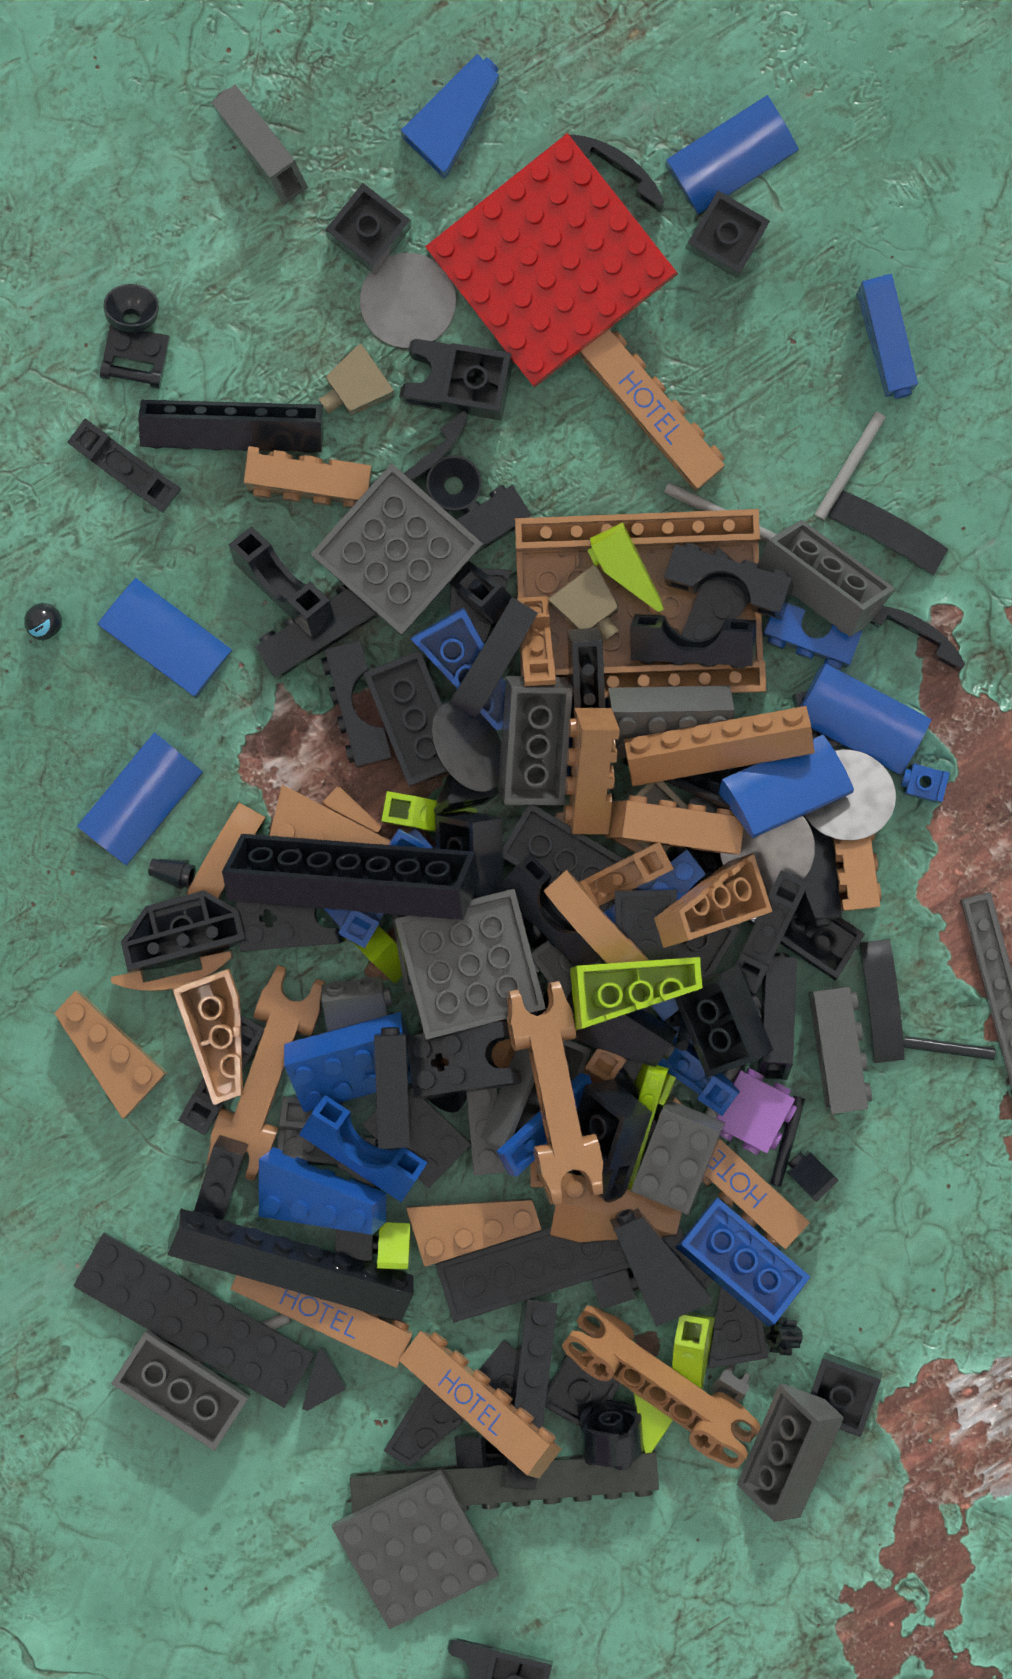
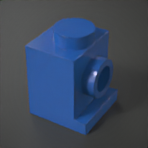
M912 764L910 769L905 768L902 776L901 786L905 787L904 795L939 804L943 801L950 772ZM923 776L930 780V785L927 788L922 787L919 783L920 778Z

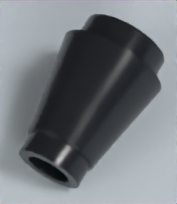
M153 858L148 869L149 876L180 890L184 887H190L196 872L195 865L190 864L189 860Z

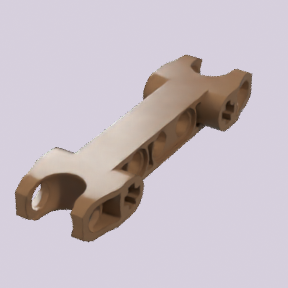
M277 965L271 979L262 990L253 1018L267 1024L243 1088V1095L240 1097L235 1112L221 1107L211 1133L210 1150L206 1164L208 1165L213 1146L219 1135L249 1144L247 1148L249 1165L245 1178L251 1181H255L259 1173V1158L273 1148L279 1127L265 1122L285 1069L284 1044L295 1041L297 1034L305 1037L313 1035L321 1013V985H325V981L316 979L309 995L304 1000L292 1001L286 997L283 991V981L287 968Z
M559 981L548 983L549 1005L547 1010L539 1016L530 1014L525 1009L519 990L507 992V1026L514 1051L528 1049L547 1144L534 1147V1158L538 1176L543 1183L550 1204L562 1203L561 1181L563 1176L571 1170H578L584 1175L591 1195L603 1194V1160L597 1136L595 1134L582 1136L562 1042L575 1039L576 1029L572 1009L565 998Z
M594 1306L585 1307L576 1320L578 1326L585 1333L572 1330L562 1344L565 1353L582 1370L595 1379L609 1381L613 1377L691 1432L689 1436L691 1445L703 1455L726 1467L737 1469L748 1455L745 1446L738 1440L742 1442H751L761 1428L757 1419L729 1395L716 1392L710 1396L633 1342L635 1336L632 1328L618 1317ZM587 1316H593L599 1320L600 1327L589 1322ZM572 1342H578L587 1350L579 1351L575 1349ZM744 1422L748 1424L751 1431L743 1430L736 1423ZM724 1447L734 1451L738 1457L732 1458L724 1452Z

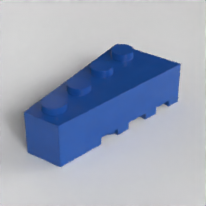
M464 607L411 636V640L456 688H458L464 676H466L484 645ZM503 677L500 678L480 711L497 731L503 727L505 680Z
M275 1147L259 1158V1217L369 1235L374 1234L386 1223L387 1193L353 1179L348 1181L335 1175L336 1172L329 1169L321 1170L311 1166L307 1160L299 1157L294 1159L283 1154L284 1151Z

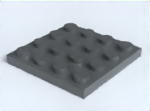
M391 463L313 550L311 556L403 636L483 546V543Z
M515 889L472 899L463 920L411 915L394 919L425 1040L507 1019L508 991L519 990L524 1007L529 1013L546 1009Z
M442 1469L332 1523L334 1533L389 1630L498 1577V1570Z

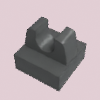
M732 1364L714 1380L709 1390L714 1393H725L739 1402L750 1388L748 1385L750 1375L745 1373L738 1379L732 1373L735 1369V1365Z

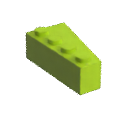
M700 957L581 965L570 968L576 1031L703 988Z

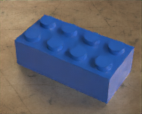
M401 1012L284 1044V1066L303 1112L314 1110L324 1095L340 1103L376 1093L375 1033H381V1028L399 1027L400 1032H406V1036H410ZM407 1048L408 1080H409V1083H412L411 1071H410V1064H409V1056H408V1048Z

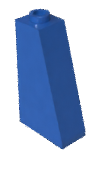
M478 54L401 129V137L443 179L449 175L499 83V74L497 73L499 69L489 58L486 57L483 60Z
M892 273L862 281L856 294L885 397L894 395L895 399L907 397L912 394L911 390L916 388L918 381Z

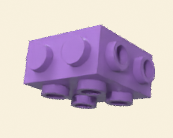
M748 1068L746 1073L741 1070L738 1071L733 1084L740 1092L724 1115L718 1114L716 1119L725 1122L720 1136L729 1141L735 1136L744 1141L742 1145L744 1149L758 1155L760 1150L768 1153L770 1148L776 1149L783 1135L778 1131L784 1121L790 1122L797 1107L792 1105L795 1099L789 1096L790 1089L777 1082L771 1087L762 1082L764 1078L762 1074Z

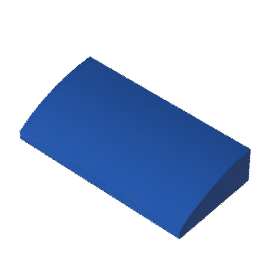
M766 95L666 159L665 166L697 215L707 210L718 190L729 196L796 153L799 148L773 102Z
M137 578L128 585L98 622L102 629L195 698L199 696L232 652L231 648Z
M827 663L819 667L800 706H807L812 730L850 750L859 751L873 757L884 768L898 775H901L907 767L932 720Z
M154 732L77 827L127 866L203 771Z
M824 735L813 739L815 751L813 754L758 763L722 779L718 794L730 805V810L751 838H755L853 793L854 788L841 760Z
M716 1198L675 1246L678 1251L767 1326L774 1325L810 1279V1276L719 1198Z

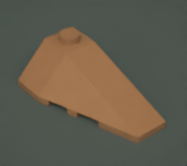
M230 969L172 989L213 1105L243 1095L240 996Z
M566 1173L561 1181L562 1203H558L555 1206L550 1236L578 1243L618 1240L610 1220L615 1219L616 1214L623 1210H635L639 1208L662 1237L677 1235L682 1212L631 1192L629 1189L626 1190L620 1199L607 1203L598 1195L590 1194L585 1177Z

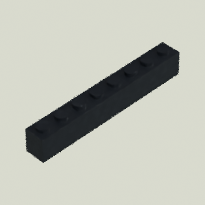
M181 1208L169 1235L168 1256L400 1322L414 1295V1275L402 1270L377 1268V1264L374 1262H366L349 1257L343 1253L331 1252L315 1245H307L290 1240L287 1237L265 1233L256 1228H248L231 1223L228 1220L209 1217L197 1211Z

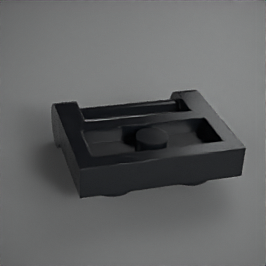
M110 325L100 369V378L110 380V377L147 383L152 388L160 389L170 336L148 331L124 332ZM114 358L154 365L153 372L115 366L113 365Z

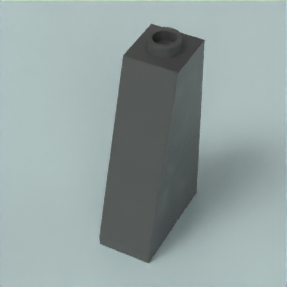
M236 84L229 89L221 91L211 101L215 111L277 197L285 205L308 188L295 160Z

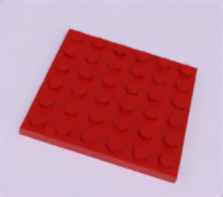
M568 133L425 246L505 351L511 353L512 360L534 388L678 275L677 271Z

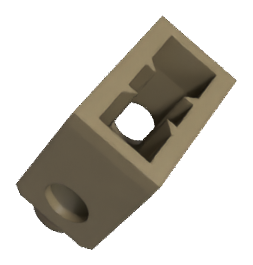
M360 343L326 376L327 383L332 390L318 400L323 405L327 414L343 405L350 416L392 398L395 394L391 385Z
M595 565L591 566L548 599L550 606L575 629L598 627L604 642L619 632L609 618L618 611V606L598 567Z

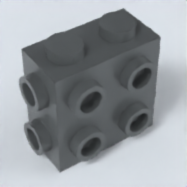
M382 976L363 977L359 980L346 982L334 981L330 984L321 985L322 1006L328 1032L395 1013H389L388 1006L392 1005L390 987L384 988Z

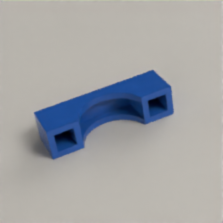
M326 1095L321 1099L299 1133L301 1137L401 1203L428 1163L406 1148L378 1149V1147L367 1143L355 1131L351 1123V1112Z

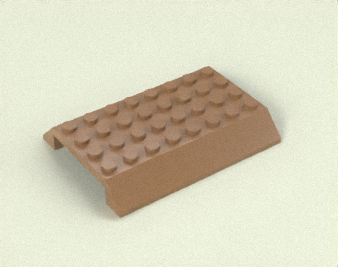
M759 509L515 518L518 598L548 596L549 599L594 565L588 553V549L592 548L590 538L620 523H624L662 600L664 610L657 612L607 575L600 564L597 565L618 606V611L609 618L619 632L608 641H603L605 698L608 696V688L730 686L731 693L766 692L761 614L753 612L751 602L736 619L756 620V656L753 666L733 668L730 665L717 664L713 667H704L700 663L672 665L669 662L662 661L644 664L639 660H631L630 626L635 614L665 615L670 626L678 634L681 635L699 591L693 594L666 585L664 575L675 544L684 546L685 543L694 544L702 549L701 552L712 555L718 546L735 562L742 563L743 560L758 564V542L760 540ZM548 603L555 677H566L569 681L567 630L575 628ZM520 644L521 676L524 677V673H523V662H522V651H521V644Z

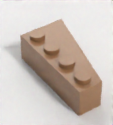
M248 446L244 484L247 490L253 492V496L257 498L270 499L271 494L283 495V500L301 502V498L313 499V504L330 506L331 501L342 502L344 508L351 509L369 489L371 484V465L334 459L329 460V463L326 464L323 463V459L308 455L299 456L298 460L292 459L293 456L286 454V452L274 450L269 452L268 455L258 454L259 448Z
M574 708V719H569L568 733L569 737H573L572 748H567V765L571 766V776H566L565 792L566 795H570L569 805L564 806V823H569L572 834H609L612 796L611 793H607V789L614 788V769L610 763L617 762L618 752L615 739H619L620 729L611 708Z
M284 785L281 786L269 836L389 844L390 840Z
M629 795V801L612 802L609 834H606V838L616 840L628 838L632 842L651 844L660 842L661 845L669 847H690L692 850L730 855L740 854L744 827L733 812L728 809L717 808V814L706 812V806L688 804L687 809L676 808L677 802L659 800L658 805L648 804V798L632 795Z
M875 834L859 840L833 838L841 912L881 907L880 884L877 883L876 877L878 860L876 853H873L872 841L875 840Z
M754 853L728 861L654 918L663 948L773 912Z
M74 991L54 1013L123 1119L127 1118L168 1074L80 991Z
M532 1198L412 1205L406 1207L424 1267L542 1230Z

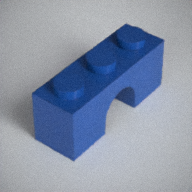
M789 603L782 620L769 617L762 635L768 638V644L784 649L785 645L797 649L795 652L797 655L807 659H813V656L825 659L824 664L827 663L838 670H841L842 666L847 668L851 664L862 634V630L849 637L831 623L826 636L818 639L811 638L802 629L801 623L805 609Z

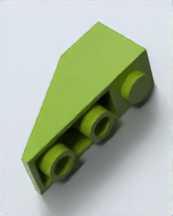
M387 791L382 823L436 832L434 808L437 801ZM466 808L458 811H469L477 813L478 809Z
M689 1312L680 1316L678 1320L672 1369L703 1390L716 1317Z

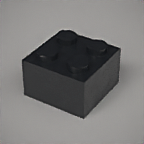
M362 183L325 231L330 241L375 275L412 227L411 220Z
M718 190L685 248L737 278L770 220Z
M825 1352L810 1394L825 1399L844 1417L839 1430L861 1437L883 1373Z

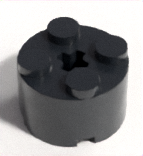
M615 1400L604 1401L603 1407L596 1409L592 1405L582 1412L580 1427L585 1463L592 1466L614 1467L617 1470L629 1469L632 1466V1462L641 1456L644 1449L641 1413L638 1414L636 1407L632 1404Z

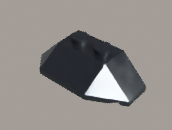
M203 890L145 906L127 935L122 939L121 945L127 970L132 972L166 968L199 959L200 957L221 953L245 941L246 937L239 910Z

